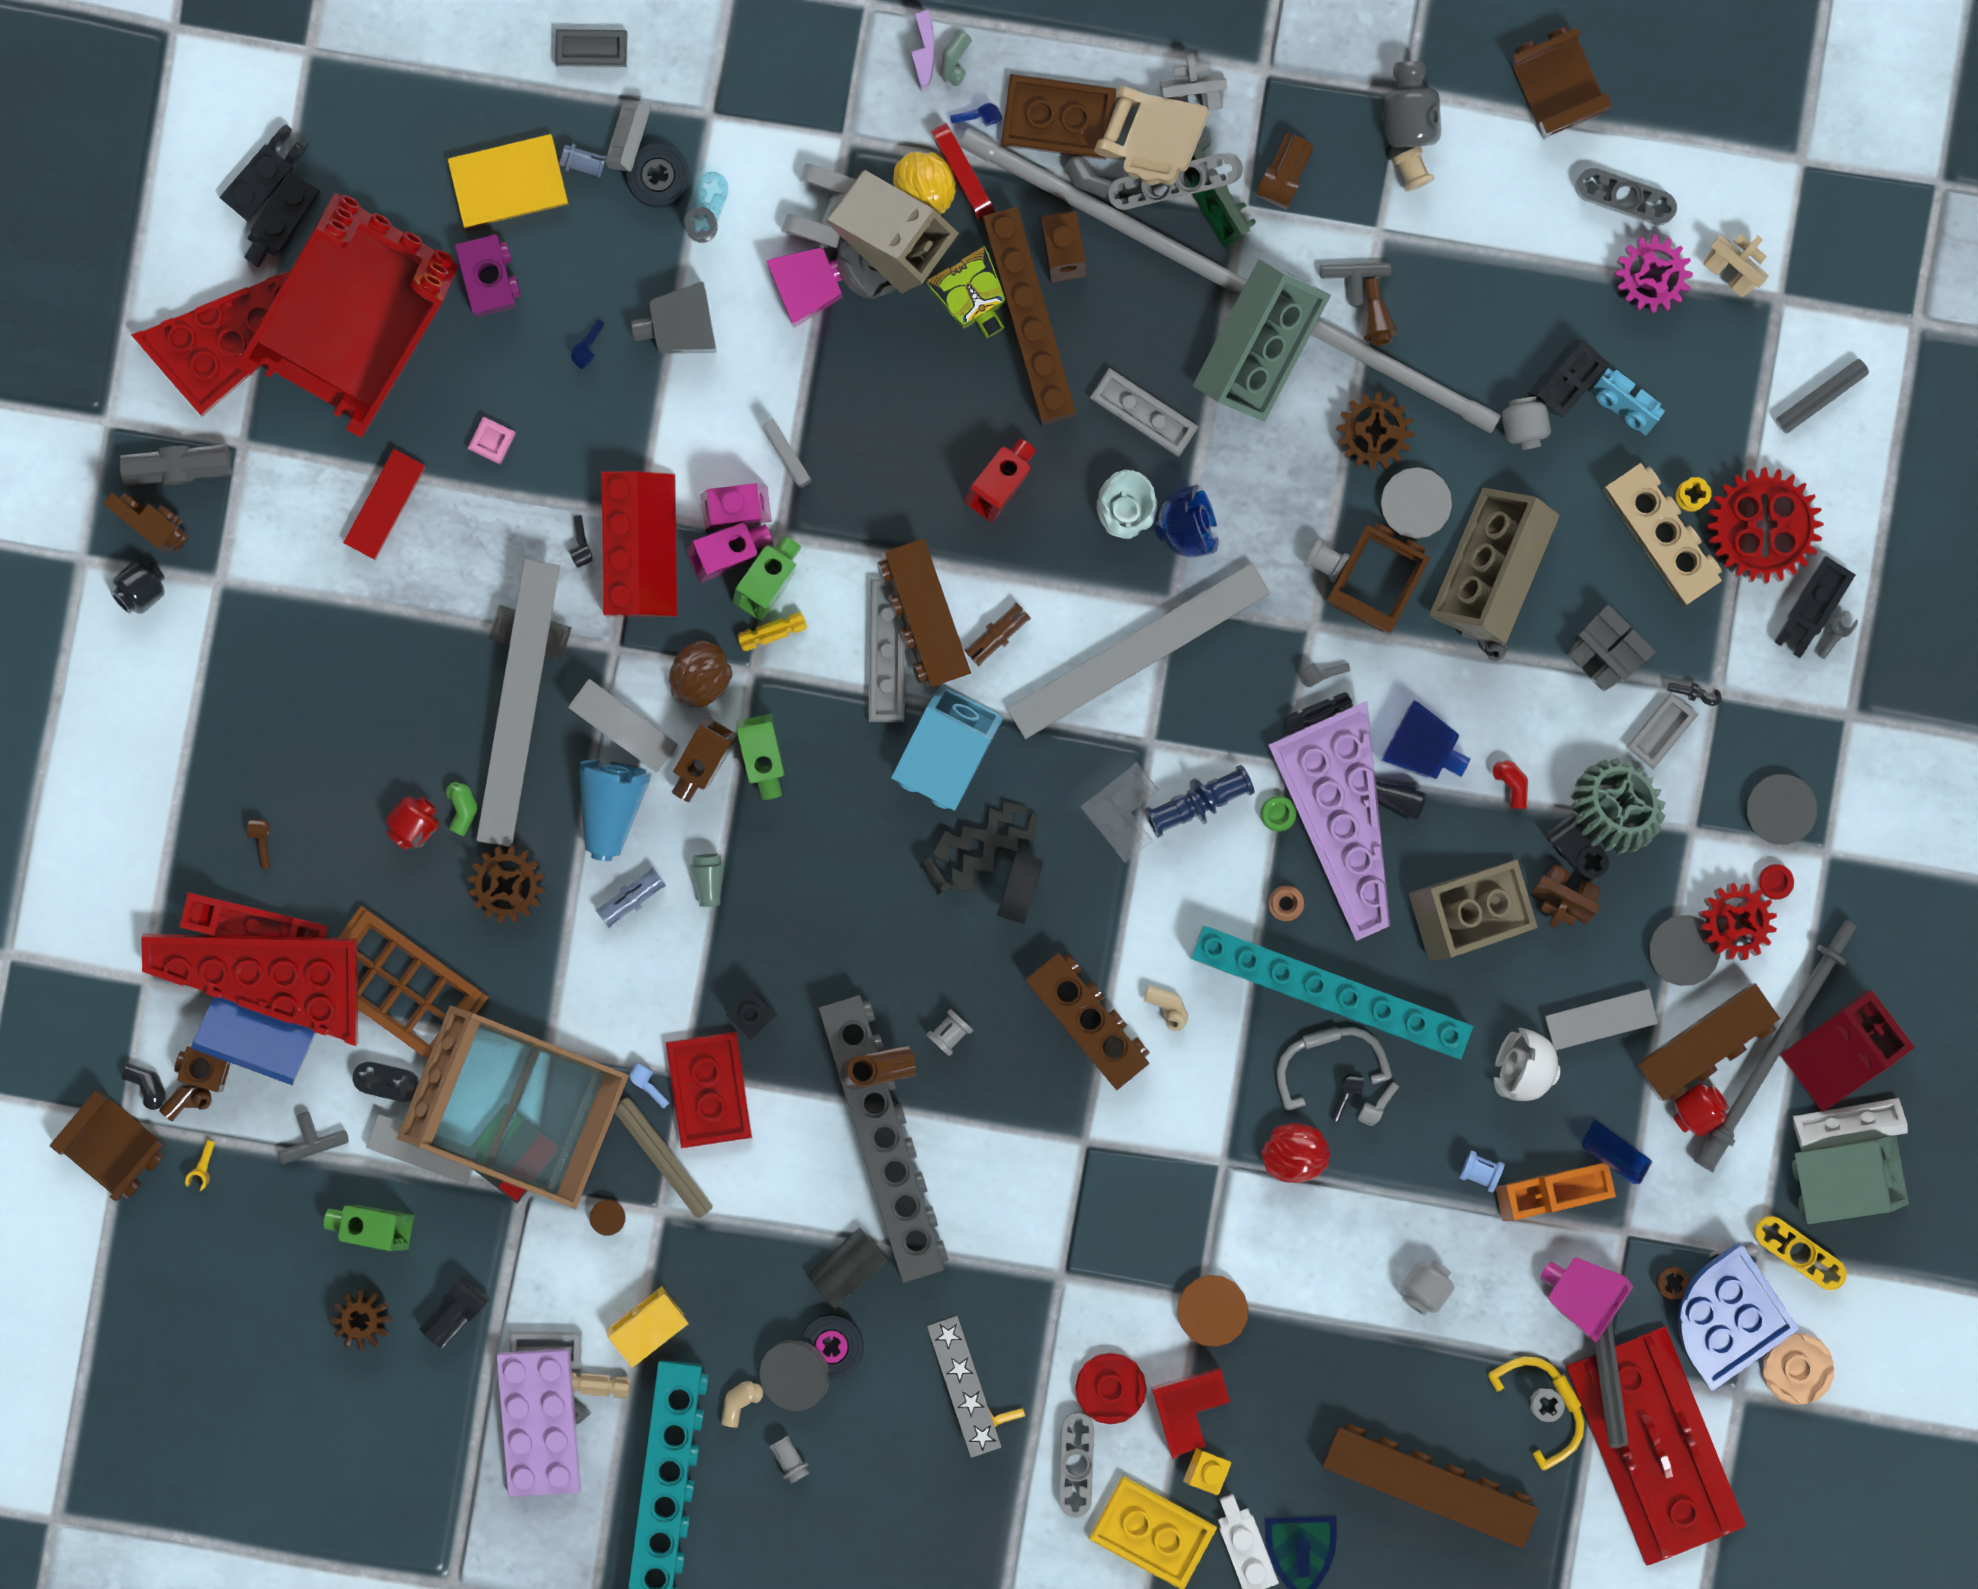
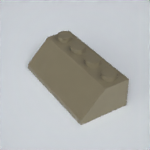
M1482 488L1429 616L1434 620L1476 638L1506 644L1560 515L1537 497Z

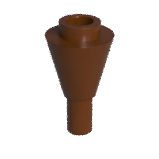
M1368 279L1364 281L1368 303L1366 304L1363 339L1371 341L1373 346H1382L1393 341L1392 338L1398 335V330L1385 302L1381 298L1378 279Z

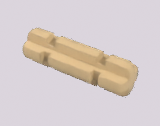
M572 1372L574 1394L576 1390L580 1391V1395L609 1397L610 1393L614 1394V1398H628L631 1383L628 1377L615 1376V1379H610V1375L588 1373L576 1376L577 1372Z

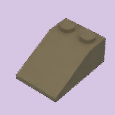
M1518 860L1443 881L1409 893L1429 962L1452 958L1538 928Z

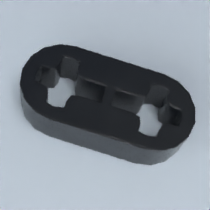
M369 1061L359 1064L355 1068L352 1077L354 1086L359 1091L400 1102L412 1100L420 1081L415 1072L408 1069ZM369 1067L374 1068V1075L385 1078L384 1083H371L370 1088L365 1087V1080L360 1079V1073L367 1072ZM406 1075L409 1077L408 1082L414 1084L413 1091H406L405 1096L399 1094L400 1089L390 1086L389 1081L390 1079L402 1080L403 1076Z

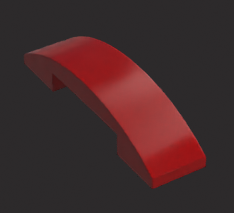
M187 892L179 925L180 928L213 936L325 938L328 928L327 925Z

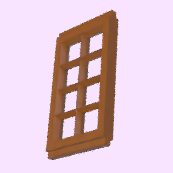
M360 906L338 938H357L358 946L368 930L372 928L389 940V942L374 963L357 951L358 961L369 968L358 983V1010L423 1057L429 1059L438 1034L429 1045L411 1031L426 1010L444 1021L446 1014L431 1003L446 982L465 995L457 1008L476 1015L489 997L375 914ZM395 946L414 958L399 981L380 968ZM421 964L440 977L425 999L406 986ZM375 974H378L394 986L380 1008L361 996ZM401 992L420 1005L405 1026L386 1014Z

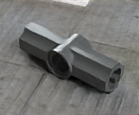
M227 444L190 448V446H171L160 448L158 452L120 456V472L123 486L125 487L162 483V485H181L192 483L194 479H209L232 475L229 445Z

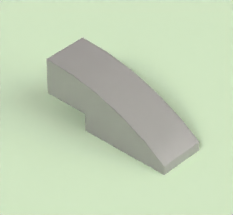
M588 679L568 706L569 709L656 773L678 745L591 679Z

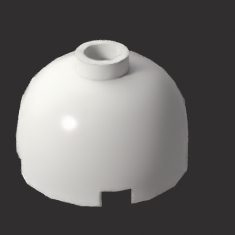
M1518 1028L1520 1032L1509 1033L1501 1045L1495 1066H1502L1500 1078L1494 1077V1086L1496 1092L1501 1097L1511 1100L1530 1101L1539 1099L1559 1079L1560 1066L1558 1065V1057L1554 1046L1544 1036L1525 1028Z

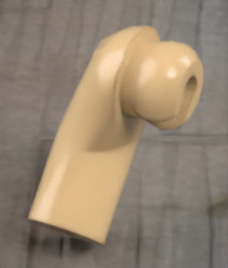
M745 1381L731 1389L725 1397L721 1425L738 1428L741 1408L751 1402L758 1403L763 1397L762 1387L759 1384H753L751 1381Z

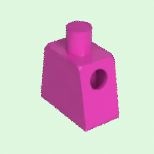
M823 248L803 251L766 261L793 327L799 326L842 298L837 282L843 279L838 270L837 259L828 262Z
M752 483L705 490L700 495L705 530L729 528L744 522L746 525L772 522L767 486Z
M744 522L693 541L686 552L698 582L702 583L753 562L758 556L757 550L764 548L766 545H772L773 541L765 524L748 530ZM729 543L737 544L740 551H732Z
M1577 1257L1571 1261L1566 1270L1552 1261L1549 1262L1540 1278L1554 1288L1548 1297L1551 1304L1594 1343L1598 1342L1633 1289L1630 1281L1623 1275Z

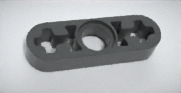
M1597 168L1585 170L1576 181V192L1582 200L1654 225L1667 224L1677 211L1676 200L1668 192ZM1592 176L1598 178L1597 184L1605 188L1609 187V181L1615 182L1616 185L1610 192L1609 201L1603 199L1607 192L1596 190L1593 194L1587 193L1588 187L1583 184V180L1589 181ZM1629 187L1634 190L1636 194L1635 204L1625 207L1618 203L1616 194L1620 188ZM1643 192L1649 194L1646 202L1656 204L1660 199L1664 200L1665 207L1669 209V213H1663L1661 217L1655 216V209L1648 206L1643 208V213L1637 211V208L1643 201Z

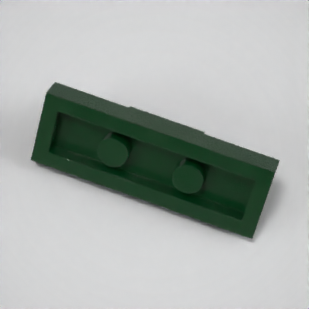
M1208 141L1197 144L1191 161L1206 157L1203 151L1210 146ZM1188 167L1183 175L1184 181L1188 186L1196 187L1200 181V174L1195 168ZM1208 169L1210 176L1218 175L1216 169ZM1227 185L1192 194L1224 248L1229 247L1246 235L1256 223L1254 218L1249 221L1244 220L1240 211L1247 205L1245 202L1235 205Z

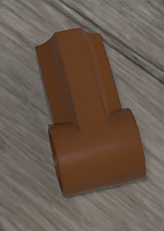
M1286 133L1272 166H1268L1255 196L1288 210L1301 182L1299 177L1306 167L1314 145L1301 137Z
M908 1045L850 1058L842 1065L840 1076L847 1087L861 1089L916 1076V1064L914 1055ZM856 1062L866 1067L867 1077L863 1082L858 1081L853 1076L852 1069Z

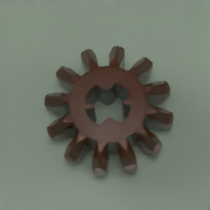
M364 1289L357 1290L356 1301L349 1292L345 1293L343 1299L348 1307L341 1303H335L333 1306L335 1311L342 1314V1316L330 1318L331 1324L342 1325V1328L336 1330L333 1335L337 1338L346 1333L348 1336L343 1345L347 1348L352 1345L355 1338L357 1339L359 1351L365 1349L366 1338L370 1345L376 1347L379 1345V1341L375 1333L383 1337L389 1334L386 1328L380 1326V1323H390L392 1321V1316L380 1315L381 1311L388 1308V1303L383 1302L376 1307L374 1305L378 1299V1293L373 1292L368 1300L365 1301ZM356 1310L360 1315L368 1314L370 1320L365 1322L368 1324L366 1329L362 1325L357 1327L354 1325L352 1320L357 1318V1316L353 1315Z

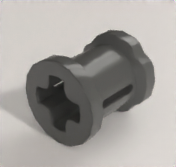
M705 207L693 208L687 213L685 217L686 231L693 241L706 243L716 236L718 223L710 209ZM705 217L708 218L707 224L709 229L707 231L701 229L698 233L695 232L696 227L693 221L695 219L702 221Z

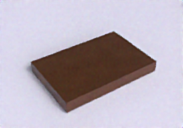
M1010 74L1001 146L1106 160L1105 157L1095 153L1094 149L1097 141L1103 139L1112 117L1116 88Z

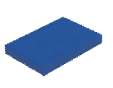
M213 997L194 1037L191 1049L293 1086L316 1033L313 1032V1029L293 1022L287 1023L238 1006L236 1002L221 997Z

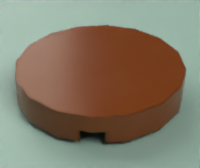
M1206 1275L1195 1279L1184 1288L1178 1299L1177 1316L1181 1328L1190 1339L1201 1345L1217 1347L1230 1343L1241 1334L1247 1323L1249 1307L1245 1294L1235 1282L1224 1276Z

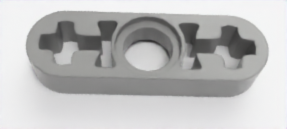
M1073 1412L1064 1419L1061 1434L1059 1504L1066 1515L1074 1518L1085 1515L1092 1503L1094 1424L1092 1419L1082 1412ZM1075 1419H1082V1424L1089 1428L1088 1432L1081 1434V1445L1088 1443V1451L1082 1448L1066 1450V1443L1074 1445V1433L1068 1431L1067 1428L1068 1425H1074ZM1075 1454L1082 1455L1087 1461L1086 1470L1079 1475L1071 1474L1066 1468L1068 1458ZM1065 1479L1076 1482L1087 1479L1086 1487L1079 1484V1495L1081 1498H1086L1085 1504H1079L1078 1510H1072L1071 1504L1065 1503V1498L1072 1496V1484L1065 1486Z

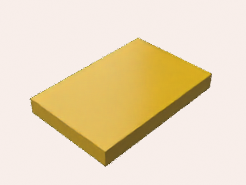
M552 134L448 159L465 229L569 205Z
M1122 1475L1088 1539L1173 1586L1185 1589L1217 1526Z

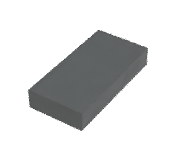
M556 29L555 65L556 67L627 68L628 32L627 30Z

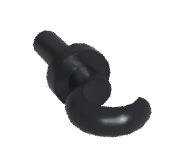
M1669 682L1667 686V691L1688 695V700L1695 701L1696 697L1701 698L1702 702L1708 706H1716L1722 699L1721 693L1717 689L1714 690L1717 699H1709L1706 695V690L1698 689V684L1695 683L1688 687Z

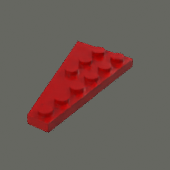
M289 271L269 277L256 285L240 289L176 318L160 322L161 324L147 330L131 334V336L200 416L203 417L250 376V374L239 369L236 365Z
M143 934L141 936L142 972L181 986L187 985L206 992L207 995L236 1002L238 1006L287 1023L293 1022L313 1029L315 1033L333 1036L355 1047L359 1044L357 938Z

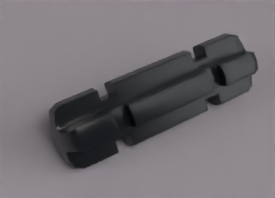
M1343 692L1334 696L1333 700L1328 698L1302 709L1301 713L1296 711L1286 715L1284 722L1288 731L1294 734L1303 730L1306 725L1308 727L1334 716L1338 712L1341 713L1352 708L1353 703L1349 694Z

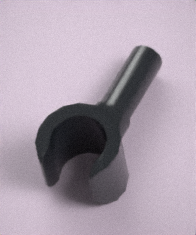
M582 515L573 517L576 540L579 546L569 550L577 568L589 564L593 559L585 537Z
M1347 1074L1344 1077L1340 1099L1331 1119L1339 1122L1349 1101L1350 1094L1362 1095L1364 1085L1362 1075Z

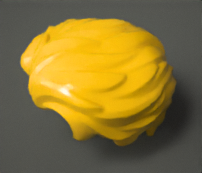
M918 151L910 152L894 168V187L933 208L940 215L945 213L950 207L956 192L954 175L950 166L939 154L933 152L928 154Z

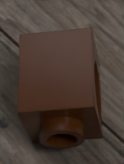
M187 1046L185 1052H179L174 1067V1072L179 1073L177 1081L218 1093L223 1092L231 1063L191 1049L192 1046ZM198 1058H204L210 1064V1072L203 1079L197 1077L193 1072V1064Z

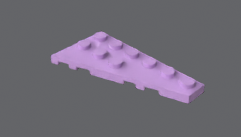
M1365 701L1269 744V748L1356 941L1390 926L1368 702Z

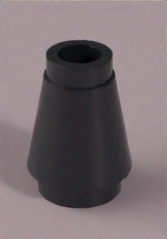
M1376 782L1378 805L1406 820L1410 818L1419 819L1425 803L1426 792L1420 791L1419 786Z

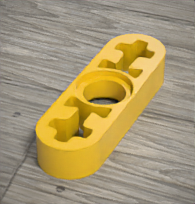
M1765 1216L1756 1222L1753 1234L1757 1243L1817 1286L1826 1290H1836L1845 1283L1847 1271L1844 1264L1790 1225L1774 1216ZM1776 1223L1778 1225L1776 1232L1783 1238L1787 1239L1789 1232L1794 1235L1785 1243L1782 1253L1777 1251L1782 1246L1777 1240L1771 1238L1767 1242L1764 1240L1765 1232L1762 1231L1764 1225L1772 1226ZM1796 1243H1805L1809 1247L1810 1256L1804 1263L1798 1264L1791 1259L1790 1250ZM1818 1253L1823 1256V1258L1818 1260L1820 1264L1828 1268L1832 1267L1833 1264L1836 1266L1834 1271L1838 1276L1836 1281L1828 1280L1824 1283L1822 1281L1824 1274L1814 1267L1811 1274L1807 1272V1269L1815 1263Z

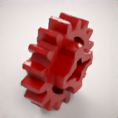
M1731 883L1727 884L1726 892L1721 887L1714 890L1716 899L1711 897L1705 898L1704 903L1709 909L1699 911L1698 915L1706 919V924L1698 926V930L1708 932V936L1703 942L1704 944L1714 942L1715 947L1712 953L1716 955L1725 950L1726 960H1733L1737 953L1740 961L1748 959L1749 952L1753 956L1760 955L1762 952L1759 944L1770 946L1772 942L1766 935L1767 933L1777 931V928L1769 925V921L1776 918L1777 913H1768L1767 908L1772 904V901L1760 900L1763 892L1761 889L1750 893V884L1745 883L1740 886L1738 891L1736 884ZM1731 898L1743 899L1737 907L1725 903ZM1755 912H1757V914H1758L1759 925L1757 924V921H1756ZM1740 915L1739 923L1743 927L1735 929L1736 921L1732 917ZM1716 919H1718V921H1719V927H1720V931H1719V932H1718V929H1717V926H1716ZM1739 936L1745 940H1750L1749 943L1743 946L1732 944Z

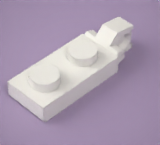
M1233 1494L1220 1498L1226 1517L1218 1519L1219 1529L1242 1589H1266L1279 1584L1254 1517L1250 1514L1249 1509L1239 1511Z

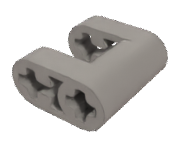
M805 163L799 181L832 194L821 224L788 213L781 231L798 239L838 252L844 238L826 222V219L856 179Z

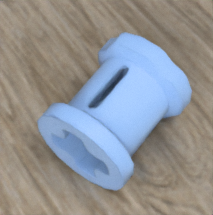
M1471 1150L1459 1178L1464 1181L1469 1179L1486 1186L1487 1191L1493 1193L1505 1163L1500 1161L1497 1164L1477 1156V1152Z

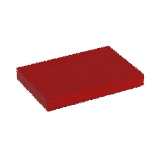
M737 1031L665 1042L681 1148L753 1138Z

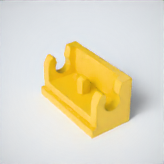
M661 1286L606 1329V1333L611 1343L633 1368L689 1323L681 1309L663 1286Z

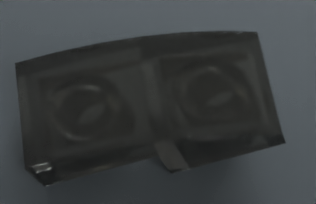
M498 605L489 639L510 646L516 609ZM551 621L545 657L562 661L572 627Z

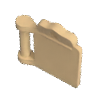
M1125 86L1119 87L1115 96L1118 102L1103 139L1097 141L1094 152L1105 158L1125 159L1123 167L1130 177L1141 179L1147 185L1159 183L1166 185L1174 184L1178 178L1179 171H1186L1189 167L1209 115L1208 108L1202 105L1144 94ZM1139 106L1124 146L1116 144L1130 107Z

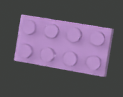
M570 1348L498 1353L497 1365L508 1497L579 1493L581 1491Z

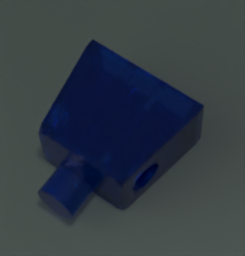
M1413 700L1383 753L1380 762L1431 780H1436L1442 768L1462 777L1471 758L1453 749L1460 735L1419 702Z

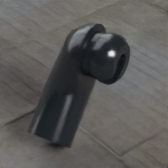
M127 1063L122 1079L140 1086L144 1097L143 1104L147 1109H159L166 1097V1091L160 1076L154 1071Z

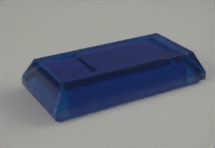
M1596 1120L1592 1122L1581 1142L1583 1149L1632 1184H1640L1653 1162Z

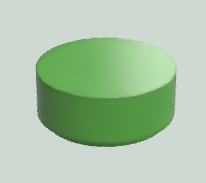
M1273 796L1263 803L1260 810V818L1264 826L1269 830L1275 832L1285 831L1295 822L1296 808L1288 798Z

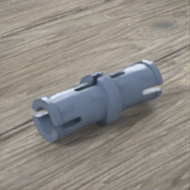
M652 867L650 871L628 887L626 885L620 888L621 892L600 908H597L596 912L607 927L610 928L633 909L638 911L642 908L640 904L660 889L666 887V884Z

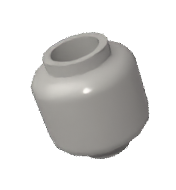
M1536 397L1508 401L1509 407L1505 408L1502 412L1506 441L1510 444H1519L1520 450L1541 447L1540 440L1547 438L1551 434L1546 404L1537 402Z
M1433 1260L1431 1265L1425 1262H1418L1401 1285V1291L1404 1294L1402 1300L1422 1315H1426L1427 1312L1437 1313L1454 1290V1284L1448 1278L1451 1271Z

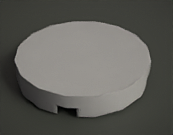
M1417 467L1404 469L1390 479L1384 487L1380 505L1382 516L1390 529L1406 538L1420 539L1431 536L1443 527L1449 519L1452 500L1450 490L1440 476L1431 470Z

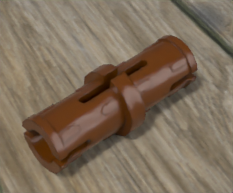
M1017 602L994 624L990 622L986 626L987 631L968 648L964 649V652L969 657H972L982 648V651L972 659L978 667L1001 645L1005 647L1009 643L1007 639L1027 621L1031 620V617L1026 612H1023L1013 621V618L1023 610Z

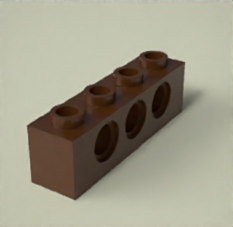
M1057 953L1030 975L1026 982L1117 1091L1150 1064L1145 1058L1150 1052L1138 1037L1131 1041L1125 1034L1123 1029L1128 1025L1115 1009L1108 1013L1101 1005L1100 1001L1105 997L1092 981L1087 985L1082 982L1077 975L1082 969L1069 954L1063 958ZM1064 981H1071L1077 986V997L1071 1002H1063L1057 995V988ZM1086 1009H1094L1100 1015V1024L1093 1030H1087L1080 1024V1015ZM1115 1036L1122 1041L1123 1051L1119 1056L1108 1057L1103 1052V1043L1108 1037Z

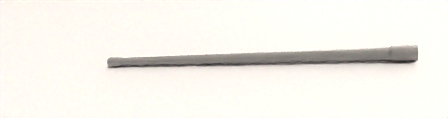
M968 127L959 145L966 151L1002 167L1238 296L1241 294L1247 282L1245 278L1000 147L995 141ZM1320 319L1311 333L1312 336L1457 413L1464 420L1490 434L1501 417L1500 414L1480 403L1468 400Z

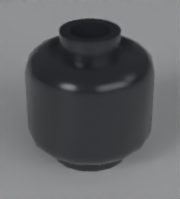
M134 561L113 578L112 586L114 590L111 592V595L125 612L131 613L133 611L142 614L164 596L165 590L162 581L165 577L155 564L150 563L146 565L140 561Z

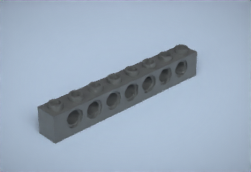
M861 995L819 1007L839 1076L841 1067L846 1060L858 1055L885 1051L880 1034L873 1036L869 1022L875 1021L870 1000L862 1001ZM850 1024H857L864 1031V1038L857 1045L848 1044L843 1037L844 1029ZM853 1066V1069H852L853 1076H854L858 1081L863 1082L865 1079H860L859 1077L856 1076V1074L854 1073V1066ZM841 1079L902 1282H908L943 1271L944 1266L942 1262L949 1261L943 1240L936 1242L932 1228L938 1226L933 1206L925 1207L922 1193L928 1192L922 1171L915 1173L911 1159L917 1158L912 1138H904L901 1125L907 1123L901 1103L894 1104L890 1093L891 1090L896 1089L895 1082L891 1081L861 1089H852L847 1087ZM879 1093L883 1096L885 1107L881 1112L870 1113L864 1106V1100L868 1094ZM888 1127L894 1131L896 1139L892 1146L884 1148L876 1143L875 1133L879 1128ZM897 1161L904 1165L906 1169L904 1179L899 1182H893L886 1177L885 1168L890 1162ZM902 1196H910L916 1202V1211L910 1216H903L896 1210V1201ZM919 1230L926 1235L927 1244L923 1249L912 1250L908 1247L906 1237L911 1231Z

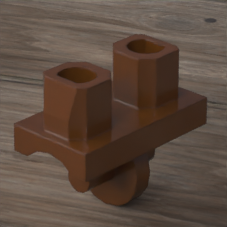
M1554 865L1545 876L1543 875L1530 895L1544 902L1541 910L1552 916L1548 926L1555 929L1560 920L1573 926L1576 919L1587 925L1600 907V904L1596 903L1600 887L1589 881H1582L1577 892L1565 887L1570 873L1558 865Z

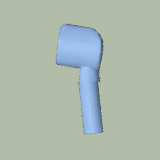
M636 1063L630 1072L631 1081L644 1089L645 1092H648L662 1108H665L669 1102L648 1082L654 1072L644 1065Z

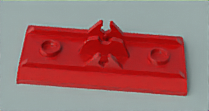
M1666 1326L1615 1346L1628 1436L1627 1446L1611 1448L1608 1445L1596 1354L1565 1365L1646 1566L1663 1561L1746 1526Z

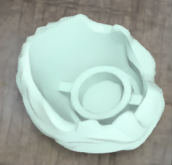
M1122 470L1115 472L1105 481L1099 491L1097 512L1100 521L1109 534L1124 539H1131L1137 536L1139 531L1146 530L1153 524L1157 510V500L1154 488L1147 477L1134 470Z

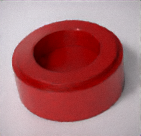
M1772 864L1761 870L1757 878L1758 889L1763 891L1762 895L1771 900H1780L1792 892L1794 876L1787 867L1780 864Z

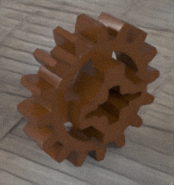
M1377 392L1374 401H1370L1369 397L1363 394L1361 396V405L1352 400L1348 404L1352 412H1341L1340 417L1346 423L1336 427L1337 432L1344 433V437L1338 440L1337 444L1338 446L1347 445L1349 448L1344 454L1345 458L1352 455L1357 457L1356 467H1359L1363 461L1368 462L1369 471H1373L1376 463L1380 462L1385 470L1389 467L1388 459L1391 458L1396 463L1402 460L1398 453L1399 450L1409 451L1410 446L1404 440L1414 437V432L1406 430V426L1411 424L1413 420L1412 418L1403 419L1401 414L1406 409L1405 405L1397 409L1393 407L1395 397L1391 396L1387 402H1383L1381 393ZM1370 409L1368 419L1364 422L1353 423V420L1359 413ZM1384 411L1388 412L1395 419L1398 427L1388 423L1384 418ZM1377 416L1376 423L1378 424V429L1384 431V434L1378 437L1373 447L1372 435L1366 433L1365 429H1370ZM1352 437L1359 438L1364 443L1366 453L1355 445ZM1386 441H1397L1390 451L1380 455L1381 445Z
M497 846L495 847L494 857L486 851L482 854L485 863L475 862L472 865L478 871V874L468 877V881L476 885V888L470 890L468 895L478 896L479 900L474 905L475 909L483 905L487 908L485 918L488 919L493 913L498 914V923H503L506 915H510L512 922L515 923L519 920V912H522L526 917L532 914L529 908L530 904L537 907L540 906L541 901L535 896L536 893L546 892L545 887L538 885V881L546 876L545 873L535 872L534 869L540 863L538 860L531 863L527 861L529 851L526 850L519 856L516 855V846H510L508 853H504L502 847ZM499 861H513L521 865V867L517 870L505 868ZM488 870L492 879L490 889L485 892L483 881ZM516 875H520L511 886L514 891L513 893L506 889L503 892L500 891L494 894V891L502 883L500 876L509 879L510 877L513 878ZM529 876L530 891L527 898H525V894L522 892L523 880ZM496 899L507 900L514 907L503 908L492 902Z

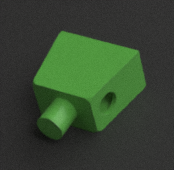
M787 536L782 537L775 549L766 545L736 587L732 603L760 622H763L794 575L796 564L793 562V559L800 551L801 546ZM772 569L778 574L771 575L766 570Z
M772 713L737 721V733L749 783H758L761 800L782 796L778 777L785 776ZM766 756L769 758L770 764L764 767L759 766L757 758Z
M345 1205L343 1211L327 1209L324 1217V1229L339 1232L338 1241L386 1251L408 1250L415 1215L363 1205Z

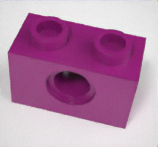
M495 234L456 244L455 247L473 315L478 318L517 308L515 298L521 297L516 276L509 277L506 264L511 263L512 258L507 241L501 243L499 237ZM486 267H496L499 270L497 281L492 284L481 282V272Z

